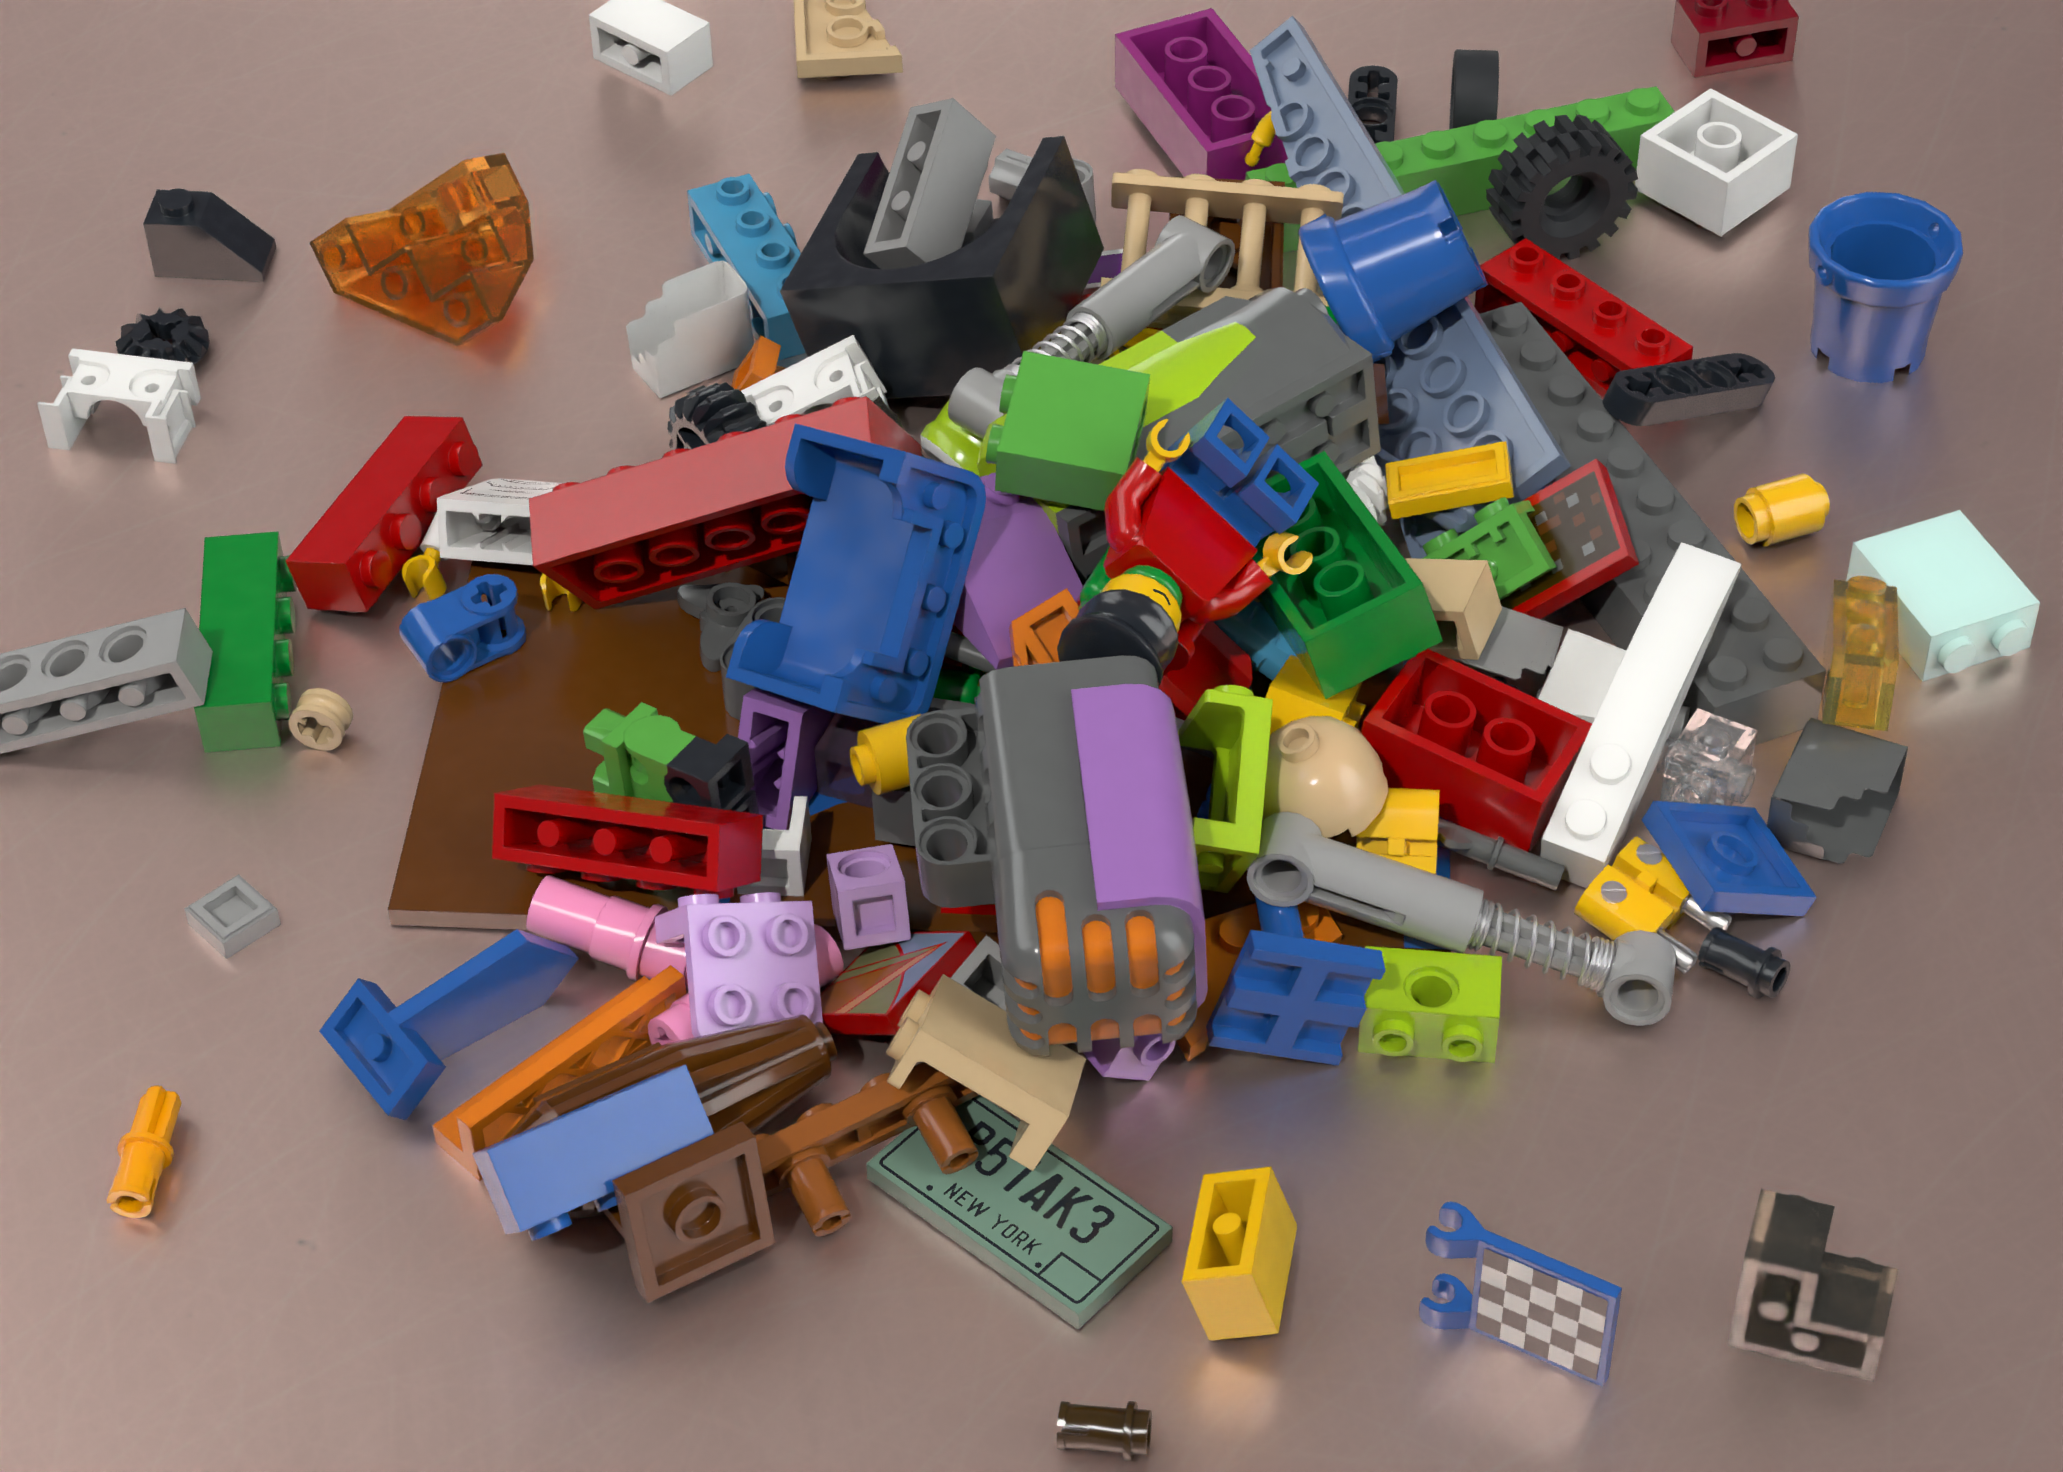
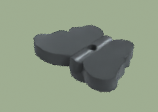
M733 582L709 585L685 584L679 587L677 603L680 608L699 619V626L702 631L700 657L703 666L711 672L721 670L719 657L721 651L750 610L758 602L764 600V589L762 587Z

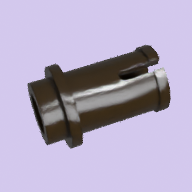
M1061 1401L1057 1426H1062V1430L1057 1432V1449L1123 1453L1124 1461H1133L1134 1454L1148 1455L1152 1412L1151 1410L1138 1409L1137 1402L1128 1401L1126 1408L1078 1405Z

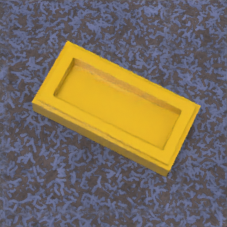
M1506 441L1385 464L1388 505L1392 520L1497 501L1503 497L1507 499L1514 497L1511 463Z

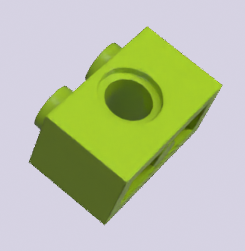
M1365 946L1368 949L1382 951L1386 971L1381 980L1372 979L1364 995L1366 1011L1359 1026L1358 1052L1383 1054L1392 1057L1412 1056L1450 1059L1458 1062L1495 1063L1500 1018L1502 956Z

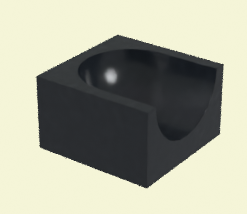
M1045 137L1035 152L1006 210L1000 218L993 219L990 227L984 234L963 248L939 259L906 268L881 269L864 255V250L890 172L887 170L878 152L861 153L856 156L780 290L807 357L854 335L887 390L884 393L886 399L952 395L955 386L968 371L975 367L983 368L990 373H993L995 370H1001L1007 365L1012 364L1015 359L1022 357L1023 351L1032 349L1035 344L1043 341L1048 334H1053L1055 329L1063 326L1068 313L1077 306L1104 247L1065 137Z

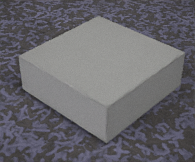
M239 874L184 908L188 924L226 959L281 925L277 908Z

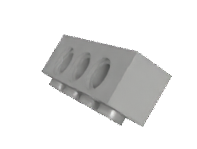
M186 608L1 653L0 754L204 705L213 651Z

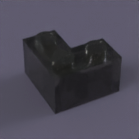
M1761 1189L1744 1256L1728 1346L1874 1382L1899 1269L1875 1264L1860 1257H1846L1825 1252L1835 1206L1811 1201L1799 1195H1786Z

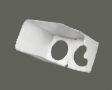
M716 261L665 281L662 285L663 295L661 298L649 301L645 306V315L642 318L629 322L626 326L632 367L659 398L738 368L754 345L747 285L725 261Z

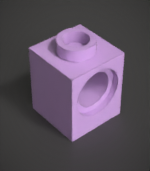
M887 844L826 854L833 914L844 950L911 940L905 880L893 845Z

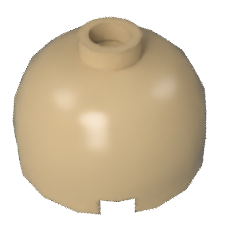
M1308 716L1290 721L1271 733L1262 821L1274 813H1298L1311 819L1320 828L1323 837H1333L1347 829L1351 836L1354 837L1364 831L1381 812L1388 793L1387 779L1378 754L1357 728L1331 716Z

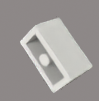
M610 0L589 14L594 59L670 96L713 67L709 22L663 0Z

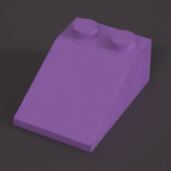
M991 473L980 477L985 485V510L953 624L997 670L1013 666L1009 634L1011 621L1066 588L1076 601L1083 586L1054 525L1042 507L1032 497L995 491L996 473Z

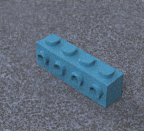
M750 174L727 177L713 184L687 190L691 235L709 264L716 261L727 262L746 283L752 332L756 340L763 336L781 345L778 361L806 353L780 293L801 252L797 248L796 238L790 224H782L777 217L776 207L771 195L768 192L762 193Z

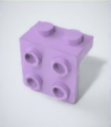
M764 892L740 896V903H719V895L698 894L678 898V908L654 917L657 944L685 943L691 1028L694 1037L801 1014L806 1015L813 1024L819 1021L823 1023L812 901L781 902L780 893Z

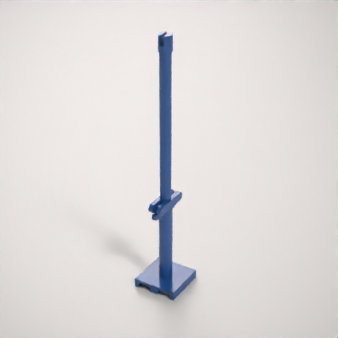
M1211 784L1206 792L1207 800L1202 802L1198 810V818L1208 819ZM1255 896L1261 931L1250 930L1206 1025L1209 1046L1339 1065L1343 1057L1341 1042L1349 1027H1358L1366 1011L1364 995L1372 979L1381 980L1386 971L1382 951L1306 939L1303 934L1298 905L1289 907L1273 906Z

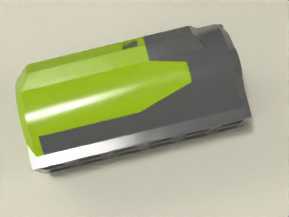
M1284 287L1267 289L1248 300L1225 296L1098 364L1150 374L1147 414L1136 455L1142 461L1148 454L1146 448L1147 436L1159 421L1169 419L1157 435L1159 445L1164 450H1167L1227 397L1270 437L1259 457L1276 444L1297 463L1325 451L1339 471L1343 473L1381 451L1372 353L1346 336L1329 316L1321 299L1312 290L1307 288L1299 289L1296 292ZM1007 414L999 417L987 426L977 462L980 477L996 473V464L986 462L987 445L992 425L1004 426ZM1223 425L1217 437L1231 449L1244 447L1242 437L1238 432ZM1270 470L1266 479L1278 474L1279 472ZM1033 498L1042 507L1054 525L1081 584L1084 586L1110 545L1106 538L1105 511Z

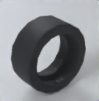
M1455 50L1452 68L1449 129L1477 124L1484 120H1497L1499 90L1498 51Z

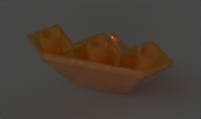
M505 153L463 160L389 210L345 218L309 242L333 293L455 346L466 344L503 320L534 260L529 202Z

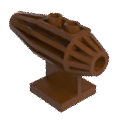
M804 1014L670 1042L664 1045L658 1042L534 1097V1106L501 1141L663 1071L682 1065L687 1066L714 1134L612 1180L617 1201L616 1206L598 1212L594 1202L591 1201L568 1211L570 1219L592 1218L602 1212L606 1214L625 1239L635 1287L646 1302L650 1303L775 1244L756 1137L753 1133L831 1076V1061L837 1058L836 1046L826 1026L820 1021L813 1024Z

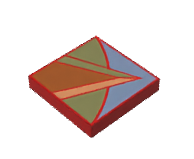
M970 931L910 932L911 940L867 947L820 994L823 1024L830 1034L896 1035L900 1028L898 1023L915 993L921 990L930 995L941 976L944 974L951 978L978 946Z

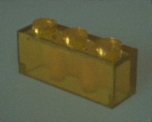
M1854 576L1848 581L1834 579L1823 648V667L1826 670L1823 687L1822 723L1888 731L1899 665L1897 587L1887 586L1884 581L1870 576Z

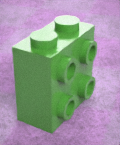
M1023 351L1017 376L1006 374L999 406V412L1007 414L1004 426L993 424L989 435L986 462L996 464L995 491L1105 511L1104 506L1107 497L1136 459L1147 414L1150 374Z

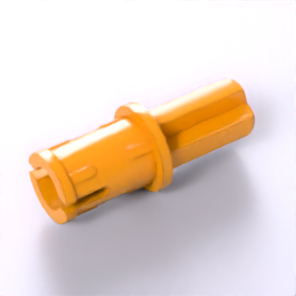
M159 1085L149 1087L146 1094L140 1098L130 1133H126L120 1138L117 1147L120 1164L106 1202L107 1204L111 1203L110 1209L121 1216L141 1218L150 1214L159 1177L162 1170L171 1164L174 1156L173 1148L169 1143L182 1104L176 1092L166 1091Z

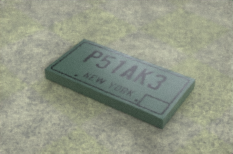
M981 1095L955 1106L958 1115L978 1150L977 1159L968 1167L952 1174H943L917 1126L904 1130L866 1163L868 1180L1078 1330L1172 1243L1173 1227L1052 1143L1034 1171L1011 1159L1009 1154L1020 1121Z

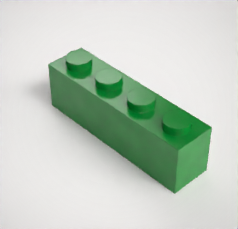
M278 531L205 537L199 630L213 653L204 705L196 706L194 710L205 753L280 747L282 721L289 720L293 712L290 685L288 682L283 683L284 677L294 675L292 643L290 639H285V634L295 633L296 630L294 603L292 597H287V592H296L297 585L285 562L290 555L283 556Z

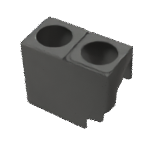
M1810 717L1771 797L1767 827L1774 834L1783 849L1838 864L1844 863L1849 854L1852 853L1864 857L1873 856L1899 794L1908 747Z

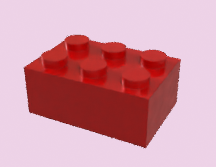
M1426 649L1407 661L1364 719L1361 733L1376 751L1382 762L1388 788L1440 790V817L1496 840L1499 836L1503 837L1504 843L1531 852L1548 826L1592 723L1437 652Z

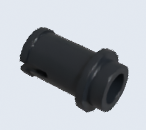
M1715 927L1708 933L1698 955V960H1700L1699 966L1711 969L1747 986L1749 995L1758 999L1764 995L1770 998L1776 997L1784 987L1790 972V962L1782 958L1781 950L1775 947L1763 950L1727 933L1726 930L1720 927Z

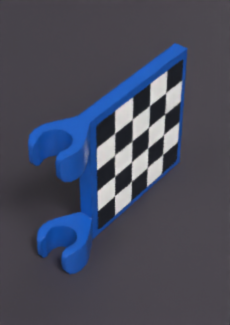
M1451 1201L1444 1203L1439 1210V1221L1443 1226L1453 1228L1456 1231L1445 1232L1436 1226H1430L1426 1231V1246L1431 1253L1442 1258H1476L1473 1295L1458 1278L1445 1273L1437 1275L1432 1283V1292L1436 1297L1446 1299L1449 1302L1440 1304L1424 1297L1419 1304V1316L1423 1323L1435 1329H1471L1603 1387L1610 1372L1622 1287L1485 1230L1465 1206Z

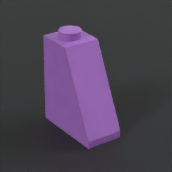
M757 687L743 696L738 738L747 741L749 745L755 783L751 789L756 791L759 814L763 815V826L777 830H789L794 796H808V802L810 801L859 726L860 718L834 713Z

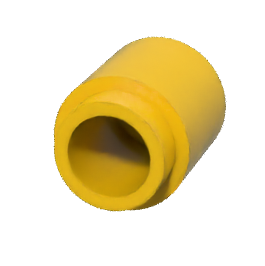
M1801 473L1749 488L1745 496L1737 498L1734 503V519L1739 534L1746 543H1759L1762 546H1770L1820 531L1824 526L1825 517L1829 514L1830 503L1827 492L1822 484L1815 482L1808 474Z
M922 714L858 732V746L850 748V761L854 775L861 786L869 784L876 795L910 786L906 734L907 728L912 721Z

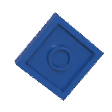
M1653 801L1642 818V822L1701 911L1805 916L1817 898L1754 807Z

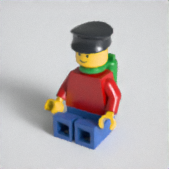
M1228 397L1167 450H1164L1159 445L1157 435L1169 419L1159 421L1147 436L1146 448L1148 454L1142 461L1136 457L1106 499L1104 506L1106 538L1110 545L1081 589L1079 599L1081 604L1078 607L1079 612L1076 618H1073L1061 633L1057 646L1059 662L1121 655L1137 656L1148 660L1155 667L1158 684L1160 685L1164 670L1175 656L1181 622L1188 618L1196 624H1205L1235 616L1273 584L1270 577L1278 571L1296 575L1308 569L1313 559V555L1310 552L1299 551L1285 562V549L1288 545L1294 543L1299 536L1283 531L1297 523L1319 483L1278 444L1259 457L1270 437ZM1223 425L1238 432L1242 437L1244 447L1231 449L1217 437ZM1270 470L1282 474L1288 480L1291 490L1286 493L1275 492L1264 481ZM1273 531H1276L1277 533L1269 536L1265 541L1263 559L1256 563L1252 558L1257 552L1255 547L1258 542Z

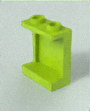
M1221 685L1214 689L1205 690L1178 730L1181 746L1210 750L1214 754L1208 819L1194 817L1192 825L1200 887L1204 890L1228 893L1259 855L1273 699L1253 696V692L1250 689L1237 685Z

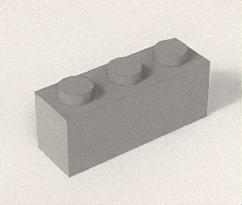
M954 98L910 108L864 250V255L881 269H898L920 265L944 257L962 247L996 136Z

